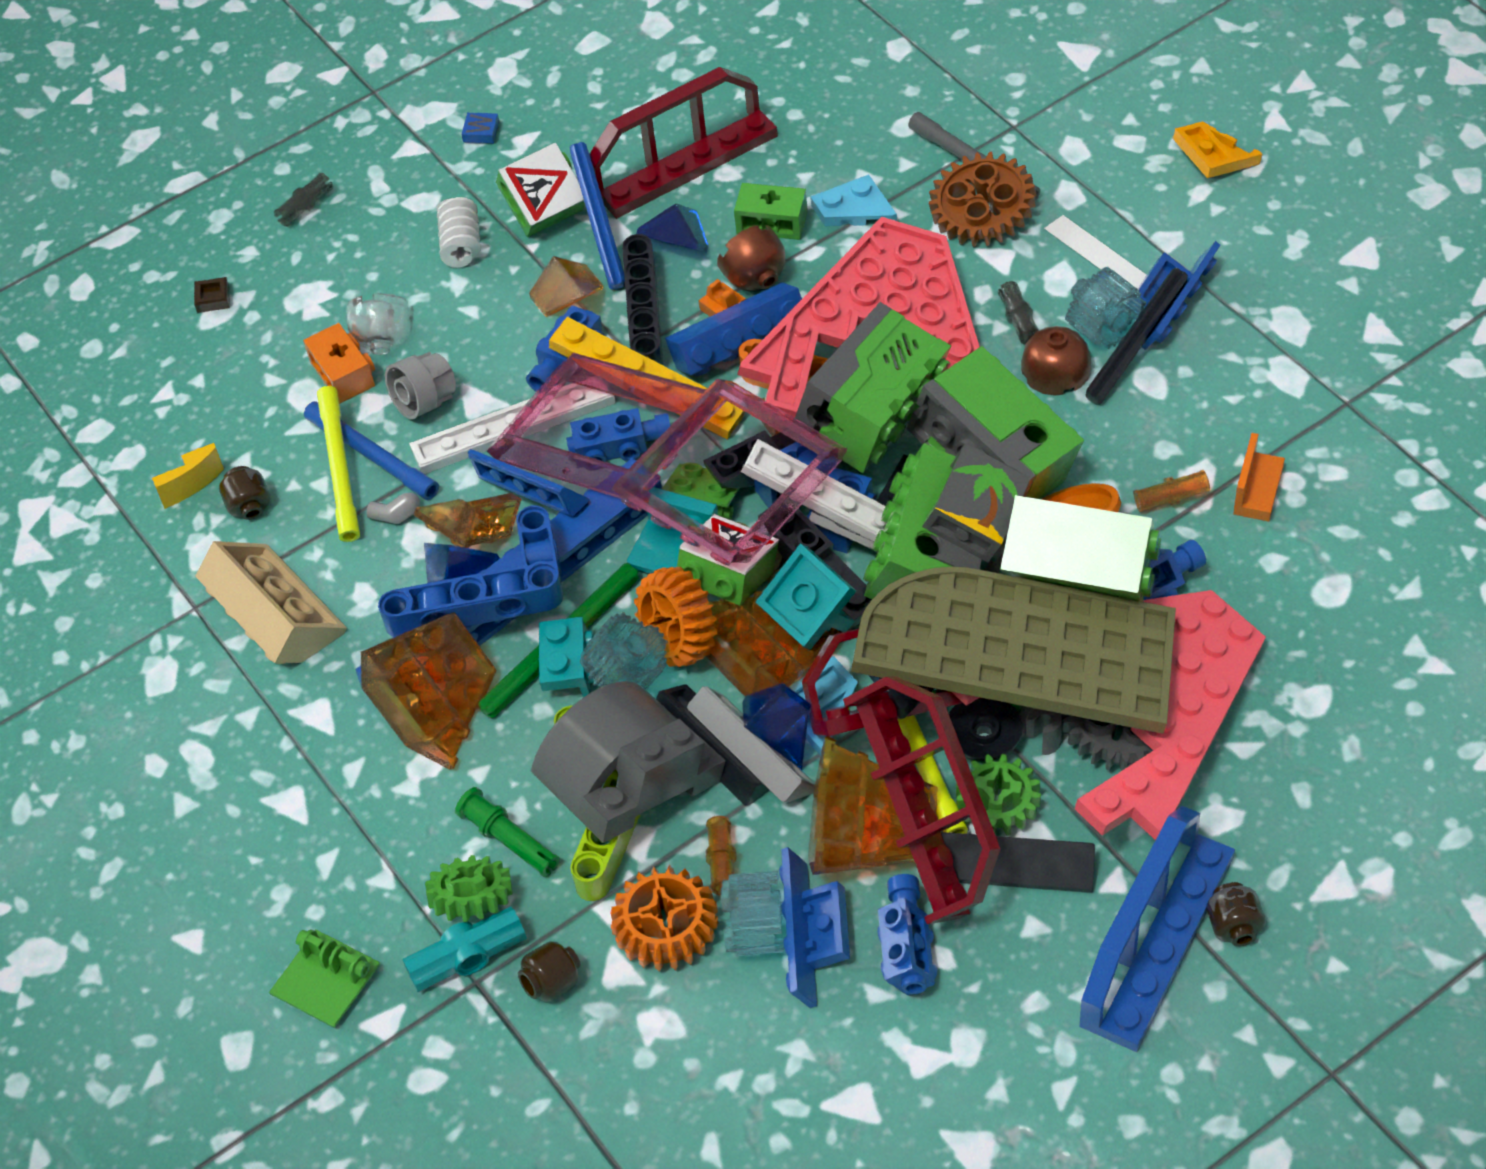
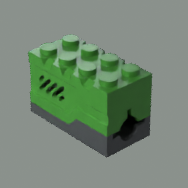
M879 302L807 382L791 428L864 473L872 462L877 465L882 460L888 449L887 444L890 441L895 444L906 428L904 424L910 421L913 411L920 407L916 403L923 385L932 379L934 380L935 377L948 369L950 362L946 358L951 345L940 338L937 339L905 319L900 313Z

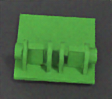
M692 462L679 463L662 487L666 491L716 504L718 516L728 520L732 519L734 510L733 506L729 504L740 489L721 488L707 468Z
M316 929L301 930L295 941L299 945L300 951L271 988L269 994L335 1028L380 966V962Z

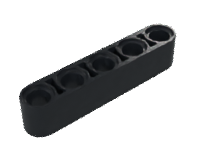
M634 234L627 237L622 245L630 349L663 365L653 246L648 236Z

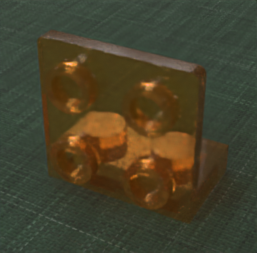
M513 493L469 502L457 499L415 508L414 516L425 522L427 528L439 531L450 538L452 544L462 548H469L472 545L492 543L494 540L510 537L522 499Z

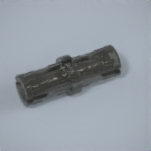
M318 173L303 188L295 189L292 192V197L274 210V216L282 215L278 222L288 227L304 211H311L315 207V202L333 189V183L325 184L329 178L324 173Z
M1009 281L1001 285L1002 289H998V295L1005 306L1007 321L1014 325L1019 341L1025 345L1039 329L1033 320V309L1029 302H1025L1018 284L1014 281Z

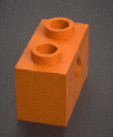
M340 323L303 340L309 361L326 386H333L337 389L339 404L375 387L372 376L375 366L367 353L361 354L359 351L361 350L355 335L352 332L347 334Z

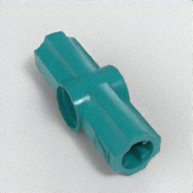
M510 906L475 924L470 922L457 923L449 927L442 934L440 941L402 960L417 992H420L456 973L460 976L477 973L487 965L489 957L526 940L527 936L518 915Z

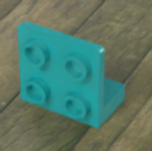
M650 486L645 495L648 521L628 556L627 563L637 570L650 574L654 573V570L663 567H677L680 545L714 514L718 515L717 505Z

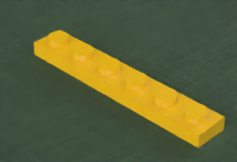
M569 317L565 318L549 339L550 349L727 440L744 417L745 407Z

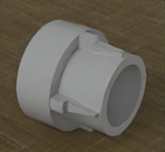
M428 352L418 357L416 354L389 365L385 371V383L389 396L397 410L408 419L417 418L441 407L442 402L453 398L452 394L456 389L454 373L449 363L443 356L437 353L431 355Z

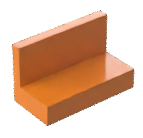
M1251 433L1237 485L1233 514L1269 522L1285 458L1257 453L1259 434Z

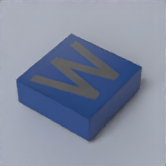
M467 112L461 134L463 142L494 144L499 125L498 114Z

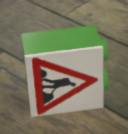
M556 143L498 171L496 184L527 237L582 211L585 206L579 182L571 170V162L566 153L560 151Z
M714 514L680 545L677 567L681 566L684 571H691L694 579H700L703 591H708L712 595L741 606L773 574L779 539Z

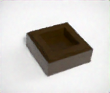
M227 277L194 282V306L197 313L230 308L229 282Z

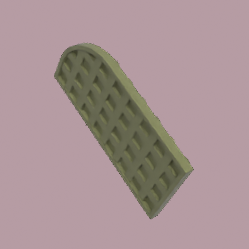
M955 566L926 569L902 577L889 584L868 604L861 617L851 672L880 678L897 676L916 685L1163 734L1168 716L1176 608L969 567Z

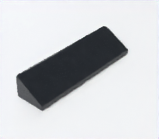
M687 684L659 691L656 700L677 719L684 722L725 760L720 782L743 805L747 806L754 803L769 791L687 709V705L696 695Z
M940 832L945 846L952 854L953 867L959 883L971 884L982 851L977 835ZM996 836L1001 849L989 885L1092 893L1095 844Z

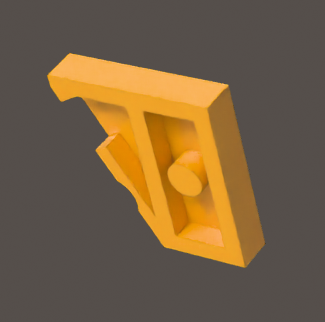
M1203 121L1175 128L1173 140L1206 178L1259 165L1263 155L1257 149H1254L1251 153L1244 151L1236 146L1237 139L1217 131L1216 128Z

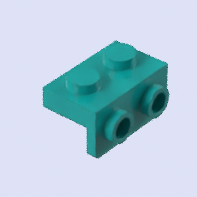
M583 617L539 622V684L542 692L580 687L583 698L591 693V683H596V668L594 661H590V653L596 651L594 632L593 630L587 631Z

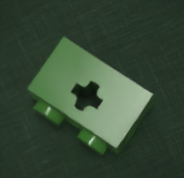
M742 183L734 208L736 234L756 225L761 230L766 229L765 225L772 228L778 238L800 240L808 213L806 189Z

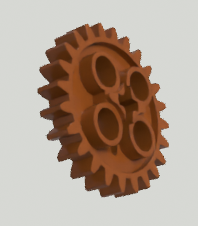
M977 152L972 161L963 156L962 165L959 166L951 162L952 171L942 170V180L933 181L935 189L929 192L931 198L929 207L933 222L938 224L940 233L947 232L949 240L958 235L959 244L961 245L968 238L971 239L973 247L978 244L979 239H984L986 246L990 245L991 238L996 237L1000 243L1003 242L1002 234L1006 232L1014 236L1013 227L1024 228V218H1032L1031 208L1036 207L1035 196L1037 195L1032 175L1027 174L1025 165L1018 167L1016 158L1007 162L1004 153L998 159H994L993 153L989 152L986 159H981L979 152Z

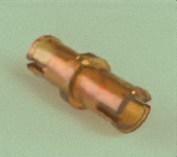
M1200 470L1199 472L1176 479L1172 476L1164 478L1163 483L1134 490L1133 495L1137 509L1141 513L1147 509L1168 503L1174 506L1180 504L1181 499L1204 492L1207 493L1210 491V484L1205 471Z
M714 816L706 822L709 847L705 851L706 862L710 865V888L716 895H728L736 890L733 863L737 859L736 848L732 846L730 819L725 816Z

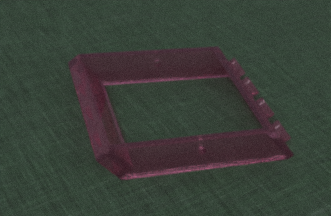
M572 353L553 371L487 449V452L493 458L509 465L628 500L641 489L648 492L660 480L661 476L657 472L661 468L665 470L676 459L678 454L674 450L677 446L683 447L693 437L695 432L691 428L694 424L699 426L709 416L711 410L708 406L716 395L710 390ZM566 382L683 415L639 472L521 437Z
M716 379L616 481L612 490L623 496L621 502L637 511L644 509L652 514L650 519L657 525L666 529H670L672 526L680 531V538L683 541L696 547L703 545L711 550L710 556L714 560L728 566L731 563H749L838 466L848 448L729 380ZM726 401L818 454L736 544L643 489Z

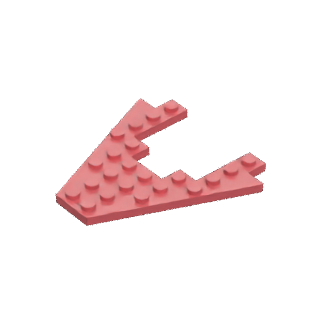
M881 217L741 362L737 375L769 384L762 411L794 420L806 388L816 343L820 342L839 348L856 329V325L858 326L879 302L900 313L905 319L937 339L940 338L951 345L946 358L950 362L948 368L978 349L980 346L946 236Z
M1212 590L1143 600V602L1176 608L1167 725L1163 734L1131 727V731L1153 751L1077 799L1074 809L1102 836L1131 817L1156 840L1167 817L1178 809L1263 646L1266 636ZM952 692L966 706L980 698Z

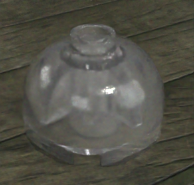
M377 293L373 294V300L362 302V296H359L349 301L346 306V323L349 333L361 347L370 350L373 354L385 355L390 350L398 348L407 341L413 329L414 308L413 306L409 308L408 300L403 297Z

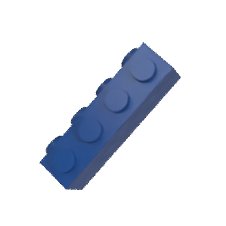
M782 282L666 337L665 340L676 369L692 376H700L709 372L712 369L711 366L720 361L729 362L739 357V347L743 342L750 339L763 340L802 300L799 289Z

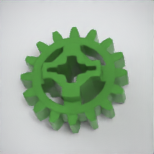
M1002 754L998 762H994L990 755H986L985 764L983 765L975 760L971 762V773L994 833L996 834L997 828H1003L1007 836L1011 835V826L1016 825L1021 830L1025 829L1026 818L1034 820L1036 818V807H1040L1041 804L1040 781L1033 779V769L1030 767L1021 770V759L1019 758L1012 764L1007 763L1006 754ZM956 783V804L960 810L966 806ZM1002 789L1001 794H999L998 800L995 801L996 795H998V790ZM970 818L964 820V822H969V821H971Z
M470 855L468 861L463 862L458 857L454 858V862L450 865L440 864L441 872L432 871L430 873V880L425 881L429 909L434 908L436 916L446 913L448 921L462 916L463 922H468L470 916L476 915L480 920L484 919V914L487 912L495 914L499 912L497 904L507 905L509 903L508 896L513 894L509 868H503L502 861L500 860L491 864L489 856L476 861L475 855Z

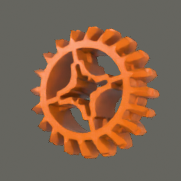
M681 566L663 567L654 570V573L648 574L647 577L641 579V585L636 588L638 597L634 599V604L638 611L634 615L639 619L640 626L638 629L643 632V642H648L650 645L651 654H657L658 660L666 662L669 667H686L695 664L696 661L702 660L705 656L709 655L710 648L715 646L713 637L717 635V630L713 623L717 618L712 615L711 608L713 605L707 599L708 591L701 589L700 579H694L692 572L684 571Z
M670 865L665 873L659 874L658 869L653 866L651 876L645 877L638 871L636 884L625 881V893H616V906L611 907L610 914L613 920L611 930L612 934L616 937V944L620 950H625L626 957L630 961L638 958L639 965L643 969L649 963L654 962L655 969L659 972L664 963H670L671 968L676 971L679 960L683 959L688 964H692L693 952L704 956L706 951L705 943H713L715 938L713 930L717 929L719 922L718 916H716L718 912L717 902L714 901L709 886L703 887V881L699 875L690 879V874L686 868L676 875ZM662 909L665 910L666 917H668V927L664 926L661 914Z

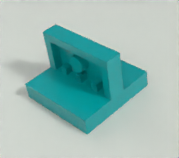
M800 543L756 600V603L803 647L811 650L826 630L830 631L831 628H835L845 632L852 626L855 621L842 609L855 594L856 590L810 548Z

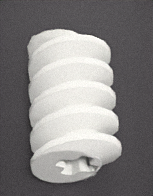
M456 197L446 199L436 207L440 257L450 267L463 268L468 266L481 251L477 205L468 198Z

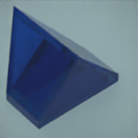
M677 203L637 229L636 234H643L651 239L703 252L708 250V243L697 210Z
M424 543L427 583L478 574L500 559L497 553L447 544Z
M784 683L745 696L742 701L744 727L802 770L811 704Z

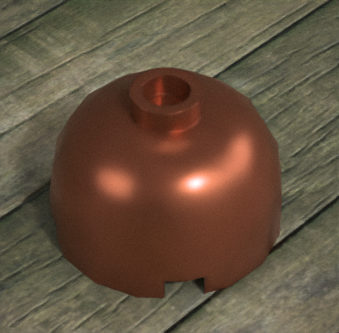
M756 225L741 231L725 245L728 251L724 257L719 254L717 266L735 287L741 290L754 291L770 288L777 282L778 276L785 265V249L781 240L770 226L765 225L766 229L761 230Z
M1061 326L1045 327L1037 331L1025 344L1021 359L1022 375L1024 374L1027 378V384L1032 389L1042 394L1064 395V390L1074 387V391H1076L1088 380L1091 370L1090 352L1087 343L1076 331Z

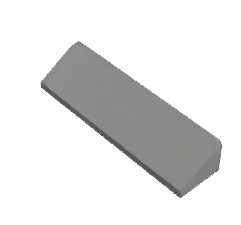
M703 686L687 705V709L781 801L790 802L813 794L818 789L817 785L722 693Z

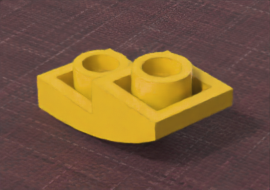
M214 443L181 455L185 465L152 477L164 509L199 492L224 470Z

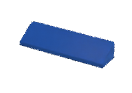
M472 449L467 452L480 479L559 512L574 516L589 501L587 497L564 486Z

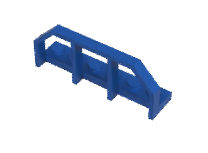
M1184 806L1179 807L1167 817L1100 946L1081 1000L1079 1027L1134 1052L1138 1051L1207 913L1206 904L1213 895V891L1220 886L1235 854L1234 848L1198 834L1201 813ZM1180 842L1191 848L1166 895L1170 860ZM1147 905L1159 909L1137 952L1140 918ZM1118 963L1129 967V970L1103 1019L1104 1003Z

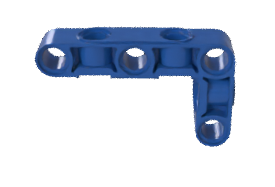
M531 505L523 508L517 515L520 541L519 552L522 566L395 589L383 594L379 599L378 608L386 632L395 638H405L550 611L557 608L563 601L560 577L561 566L547 510L538 505Z

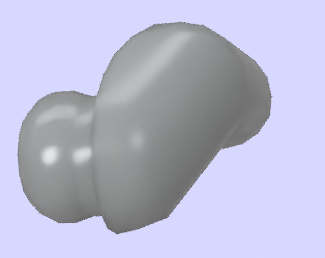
M404 493L388 504L371 501L367 507V518L400 524L417 511L420 506V499L414 493Z

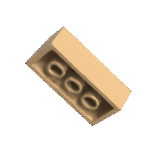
M213 541L195 576L205 586L206 592L217 599L225 608L226 614L240 624L245 630V634L254 640L264 650L265 656L274 663H302L342 636L347 629L267 544Z

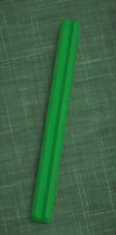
M624 563L567 618L583 617L587 629L639 579L637 569L629 563ZM539 645L478 702L479 709L489 718H494L539 675Z

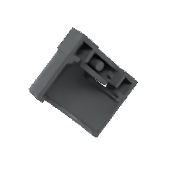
M620 681L605 685L591 692L574 704L555 723L535 755L531 772L604 843L633 828L635 817L684 791L693 797L720 783L725 760L684 722L670 713L645 688L635 682ZM616 769L618 772L616 788H602L604 782Z

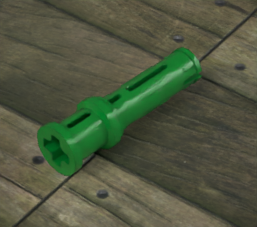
M478 787L467 790L457 802L455 814L461 819L467 818L479 827L478 831L482 836L488 838L495 837L537 870L541 876L547 877L551 874L547 867L553 871L557 868L560 862L559 856L553 854L508 819L506 809L501 805L495 806L484 798L482 790Z

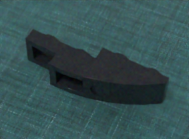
M791 427L772 437L764 430L703 460L704 465L721 488L755 486L754 479L742 473L741 470L757 439L781 450L805 438V436Z
M786 496L758 515V521L766 534L779 539L777 550L785 561L790 558L801 543L810 548L856 590L842 610L855 621L851 626L852 628L860 624L864 610L872 599L864 596L867 585L833 552L834 544Z

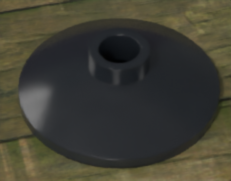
M980 698L967 706L964 703L956 704L949 712L960 745L967 758L985 761L986 755H990L995 760L1000 758L1002 754L1007 755L1013 751L1021 740L1023 732L1022 719L1019 712L1010 703ZM986 733V734H989V735H987V736H981V735H979V734Z

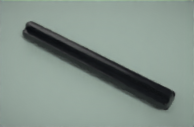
M1178 268L1170 271L1087 388L1086 398L1095 404H1101L1186 285L1188 278L1186 272Z

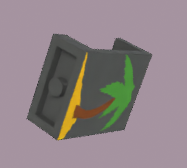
M965 443L950 465L952 471L938 501L927 515L922 527L980 559L989 562L1002 545L1009 529L1015 495H1024L1031 478L1020 473L1014 467L1007 466L987 455L984 451Z

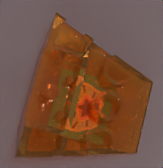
M763 591L754 592V596L748 598L741 606L720 598V601L709 602L713 605L711 608L712 615L717 618L713 623L717 630V635L713 637L715 646L710 648V653L706 657L748 700L779 697L812 665L829 635L841 633L842 631L831 628L830 631L826 630L810 650L803 647L756 603V600Z
M455 612L361 651V688L403 744L449 770L454 769L458 761L456 754L461 742L468 738L471 731L468 726L475 710L480 709L478 702L487 694L497 671Z
M825 736L813 793L808 861L812 875L915 863L909 847L898 848L896 840L905 835L885 781L873 780L870 774L879 769V765L868 760L867 754L861 751L855 754L836 745V739ZM924 781L925 794L931 809L936 813L938 787Z

